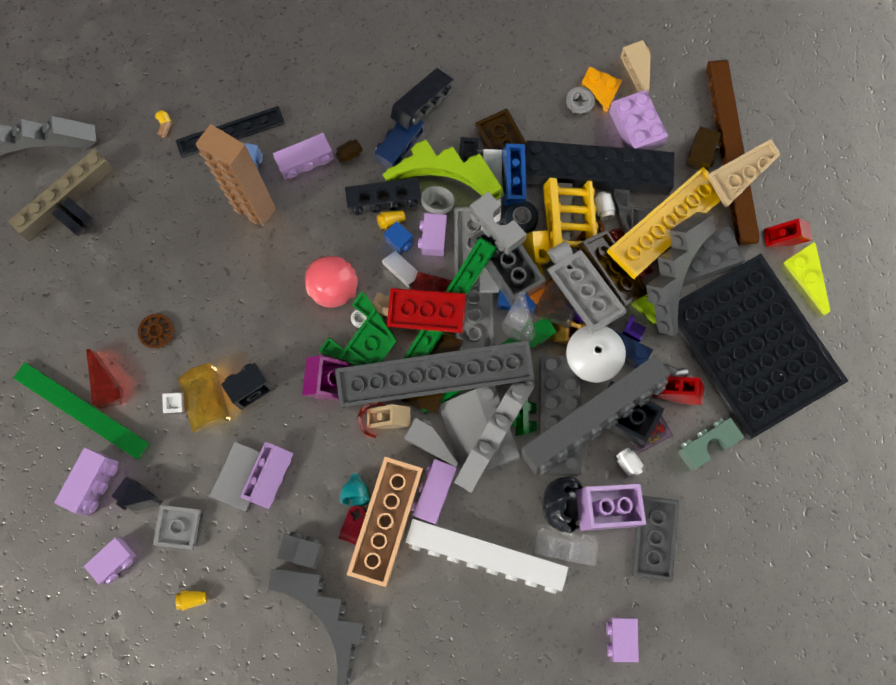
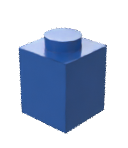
M397 221L384 233L385 241L400 254L404 251L407 252L413 246V235Z

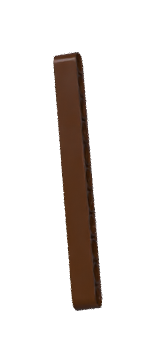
M727 59L707 62V77L717 132L721 133L719 140L722 141L720 153L723 166L745 154ZM749 185L730 204L735 240L738 246L758 244L759 230L751 185Z

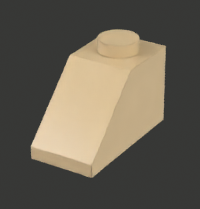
M392 404L367 409V429H398L410 426L411 416L410 407Z

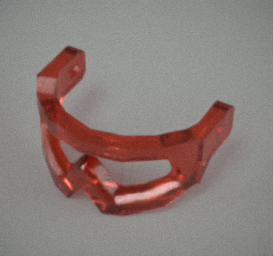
M380 402L365 404L358 414V423L364 435L373 439L376 438V435L365 430L362 425V416L371 407L387 406Z

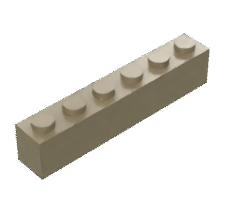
M94 148L8 221L9 224L27 241L32 240L56 219L51 213L57 207L64 211L66 210L61 205V202L67 196L76 202L114 169Z

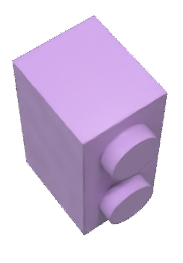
M424 213V220L420 219V231H423V234L418 239V248H421L422 255L444 256L447 215Z
M114 538L83 567L99 585L111 584L117 579V574L122 569L125 570L133 564V559L137 555L122 538Z
M609 618V622L606 623V633L610 635V644H607V656L613 662H639L638 619Z

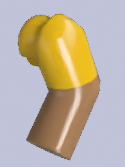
M161 110L155 114V118L161 124L157 134L166 138L172 122L168 113Z

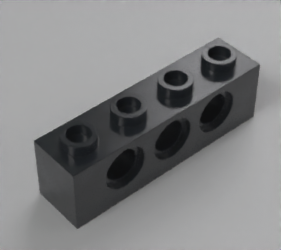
M418 177L345 187L349 215L358 216L365 212L379 213L387 209L395 211L402 207L416 208L418 205H422ZM400 193L406 194L403 198L398 197ZM381 196H388L386 200L379 199ZM364 198H369V199H370V200H369L368 202H366V203L361 202V200L364 199Z

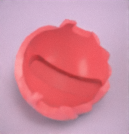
M323 256L315 259L308 266L305 273V286L308 295L317 304L328 308H335L347 303L349 298H354L356 294L358 277L355 269L342 257Z

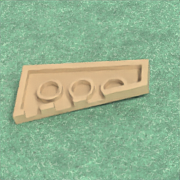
M772 139L707 175L725 208L781 155Z

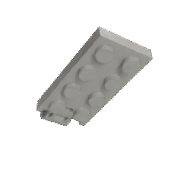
M566 241L548 250L551 260L555 263L554 266L547 269L548 273L592 333L626 314L627 310L582 250L573 254L570 245Z

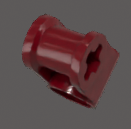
M353 506L349 509L339 534V540L353 545L357 544L367 513L363 506ZM359 509V513L362 514V518H358L356 520V516L353 515V512H356Z

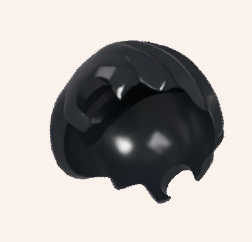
M572 476L561 477L550 482L542 498L544 518L551 527L556 528L560 532L572 533L580 528V526L576 525L579 515L575 490L584 488V486L578 479Z

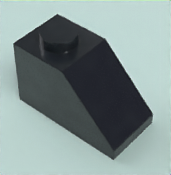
M127 476L112 494V497L117 500L116 505L123 510L129 508L138 511L161 505L163 502L139 482Z

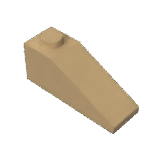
M641 40L623 47L620 57L637 91L646 90L649 94L651 51L644 41Z

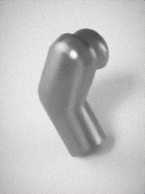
M663 364L670 372V376H688L687 368L677 369L670 364Z

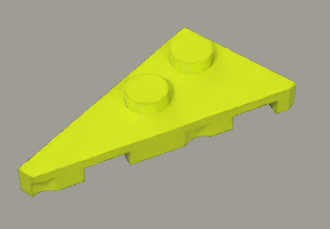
M813 242L787 259L784 265L822 314L826 315L830 312V306L817 246Z

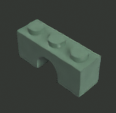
M721 418L713 423L715 428L710 431L706 428L697 434L699 438L692 441L690 438L681 444L682 449L678 453L690 471L697 469L712 459L707 451L709 441L718 443L722 450H725L744 438L731 418L725 421Z

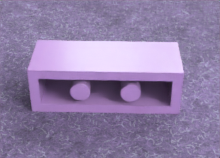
M324 133L273 153L283 179L294 178L301 172L311 171L314 167L320 164H327L334 159Z
M265 442L240 498L269 509L275 499L278 487L283 481L286 469L291 463L293 453Z
M434 459L433 464L429 462L425 473L428 474L426 482L422 481L418 491L421 493L419 501H414L411 509L414 512L413 517L433 525L437 524L457 467Z

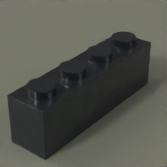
M436 68L393 104L390 118L408 130L412 125H416L424 115L427 116L434 106H438L444 97L450 96L453 91L454 79Z

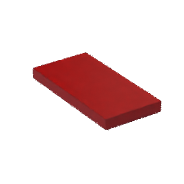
M390 288L387 327L463 333L467 294Z

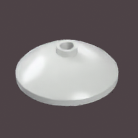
M584 326L577 330L570 338L566 349V357L571 370L578 377L588 382L600 383L612 379L620 372L625 362L626 351L622 339L612 329L604 326L592 333L587 326ZM594 348H600L601 353H596Z

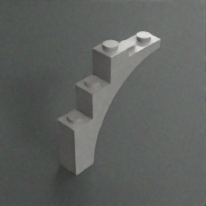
M531 380L511 385L481 437L471 450L454 483L472 493L538 382Z

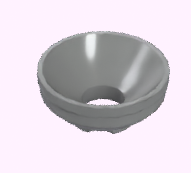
M430 186L422 192L421 203L430 213L445 214L452 210L455 196L445 187ZM438 204V205H440L442 208H441V209H435V208L432 207V205Z

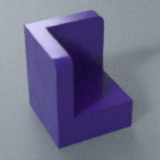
M631 316L622 334L640 342L647 327L635 322V317Z

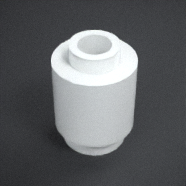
M605 191L597 193L594 198L597 216L600 217L601 221L612 219L615 217L614 213L616 210L611 194Z
M628 447L616 455L617 462L627 477L632 475L634 478L643 472L641 468L644 465L634 450L631 451Z

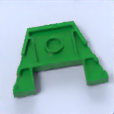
M361 291L352 306L365 315L367 319L345 348L331 337H328L319 349V352L350 362L356 366L382 362L398 341L365 292Z

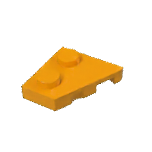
M589 67L581 85L589 89L593 93L595 101L598 100L603 106V110L608 112L622 80Z

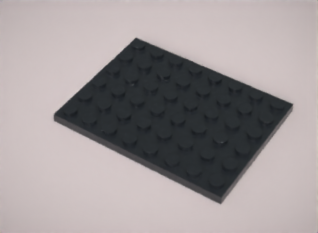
M761 253L679 300L678 331L749 440L848 382L842 370Z

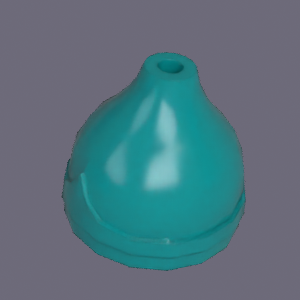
M351 474L350 479L343 485L340 492V502L342 504L361 506L370 502L369 488L361 480L359 474Z

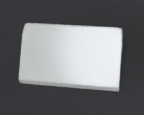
M396 251L382 260L383 265L409 289L422 277V274Z

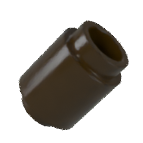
M357 139L349 140L336 148L335 156L340 163L347 164L360 156L363 149Z

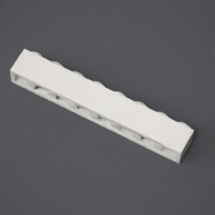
M412 519L405 542L409 544L410 549L420 552L421 548L429 550L428 554L439 557L440 554L448 556V561L458 564L459 560L467 562V567L478 570L479 566L487 568V573L497 576L498 572L506 574V579L517 582L518 578L526 580L525 585L537 588V584L545 586L544 591L554 594L557 593V590H563L569 568Z

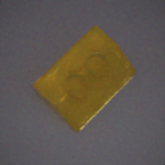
M209 362L189 369L178 378L181 393H184V404L192 433L231 421L215 366Z

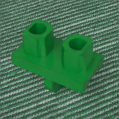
M528 399L511 427H516V436H523L537 431V422L529 421V414H535L537 406L536 403L530 402Z

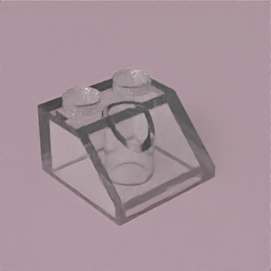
M520 291L501 326L505 336L517 342L528 340L531 342L535 335L534 325L525 294Z

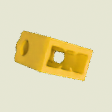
M533 231L526 234L522 246L543 275L541 265L551 260L548 254V250H550L548 231Z

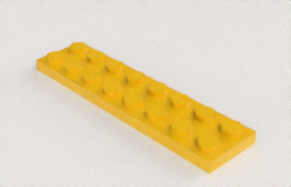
M704 167L607 250V253L633 279L671 246L670 230L696 212L708 213L721 201L707 177L709 172Z

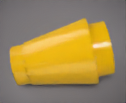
M403 210L381 212L377 215L380 229L387 230L396 221L398 223L405 221Z
M181 590L180 593L175 595L177 610L182 609V611L207 603L206 591Z

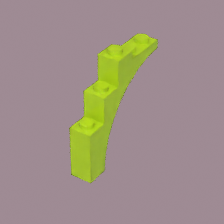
M427 140L416 143L411 148L413 153L411 157H406L401 163L390 167L382 174L386 181L428 175L445 176L463 182L481 196L489 192L496 201L505 196L503 188L480 153L476 156H471L463 163L453 146L449 149H444L436 156Z

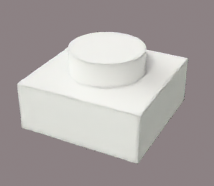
M184 393L162 394L163 413L185 412Z

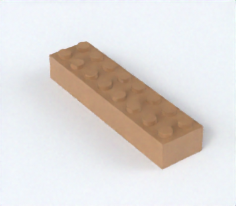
M210 124L196 142V146L200 151L199 154L205 159L204 163L210 167L209 171L220 184V189L225 192L224 195L229 199L228 202L233 206L232 209L240 215H247L248 219L254 224L260 223L264 226L276 210V207L246 145Z

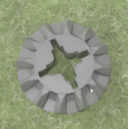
M573 88L566 97L567 107L573 113L576 112L580 115L588 113L593 109L595 97L587 88ZM579 96L581 97L582 101H585L582 103L581 106L578 102H575L578 101Z

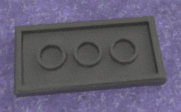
M642 495L646 525L635 527L631 576L673 582L679 500Z

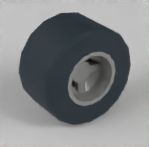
M531 202L512 203L507 208L505 220L508 224L514 220L526 234L536 229L539 219L538 211Z

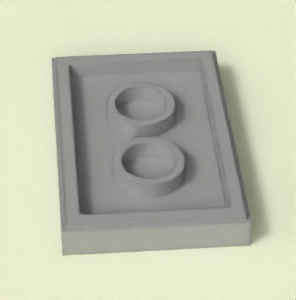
M234 442L209 497L247 512L251 502L240 498L260 452Z

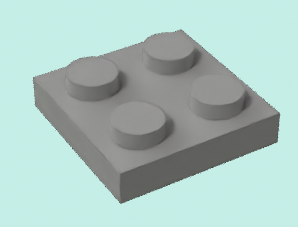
M160 505L153 545L195 550L201 510Z

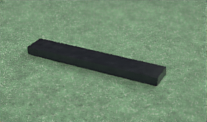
M277 106L216 127L239 140L284 125L285 122L281 110ZM205 130L176 140L182 158L200 152L196 142Z

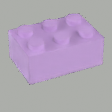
M646 90L612 102L609 113L626 148L655 150L665 145L668 135Z
M84 447L54 503L73 513L91 516L98 508V501L101 495L107 491L110 478L116 474L119 462Z
M640 484L592 486L575 490L581 531L632 528L646 525Z

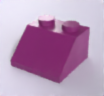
M321 355L307 357L302 396L339 401L335 369L350 367L351 363Z

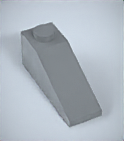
M415 418L404 438L405 442L446 464L458 467L455 458L434 428L430 426L431 422L424 418L420 420Z

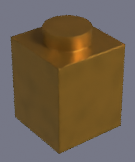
M569 321L552 323L557 334L550 337V342L568 345L570 338L581 328V325Z

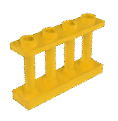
M549 178L543 185L550 249L564 242L562 230L585 231L586 239L597 235L598 224L595 218L596 205H594L595 189L592 187V181H587L582 188H563L557 185V178ZM558 196H582L583 206L561 205ZM560 213L584 214L585 224L562 223L560 221ZM582 241L566 242L570 245L571 249H580L578 245Z

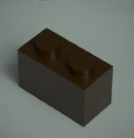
M700 126L693 140L685 166L700 170L702 167L708 170L709 166L713 167L716 160L714 153L715 151L718 152L722 143L719 140L721 133Z

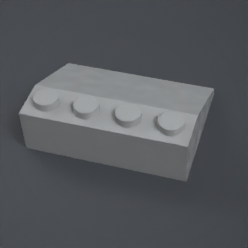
M495 386L474 389L446 401L440 406L439 410L460 471L501 403ZM510 429L485 471L519 460L520 455Z

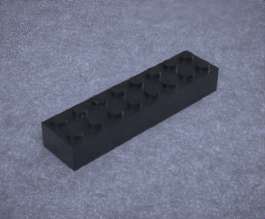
M527 140L525 146L526 184L544 185L549 178H557V183H571L574 188H582L587 181H592V187L598 190L613 191V189H622L635 193L668 195L674 187L675 152Z

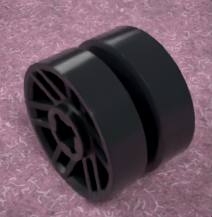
M67 196L61 202V205L66 210L64 211L57 207L51 214L79 237L85 231L80 223L89 227L94 219Z

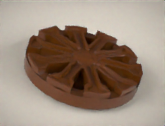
M162 314L149 315L139 324L138 338L148 348H164L174 338V325L169 318ZM146 322H149V327L145 325Z

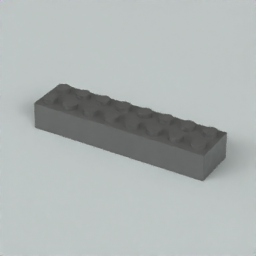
M654 355L522 447L523 459L536 476L539 474L545 475L552 469L551 466L553 464L564 462L569 457L568 454L573 450L578 452L585 446L584 443L589 439L593 441L601 435L600 431L606 427L607 429L612 428L618 423L617 419L622 416L626 418L633 413L634 407L645 405L650 400L649 397L651 395L662 393L666 389L665 386L669 383L670 372Z

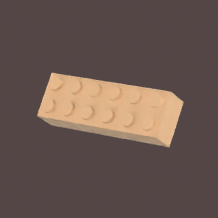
M384 457L349 565L348 576L388 587L423 475V468Z

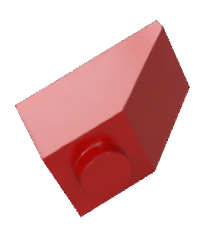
M800 218L764 229L767 247L795 246L812 241L810 223Z

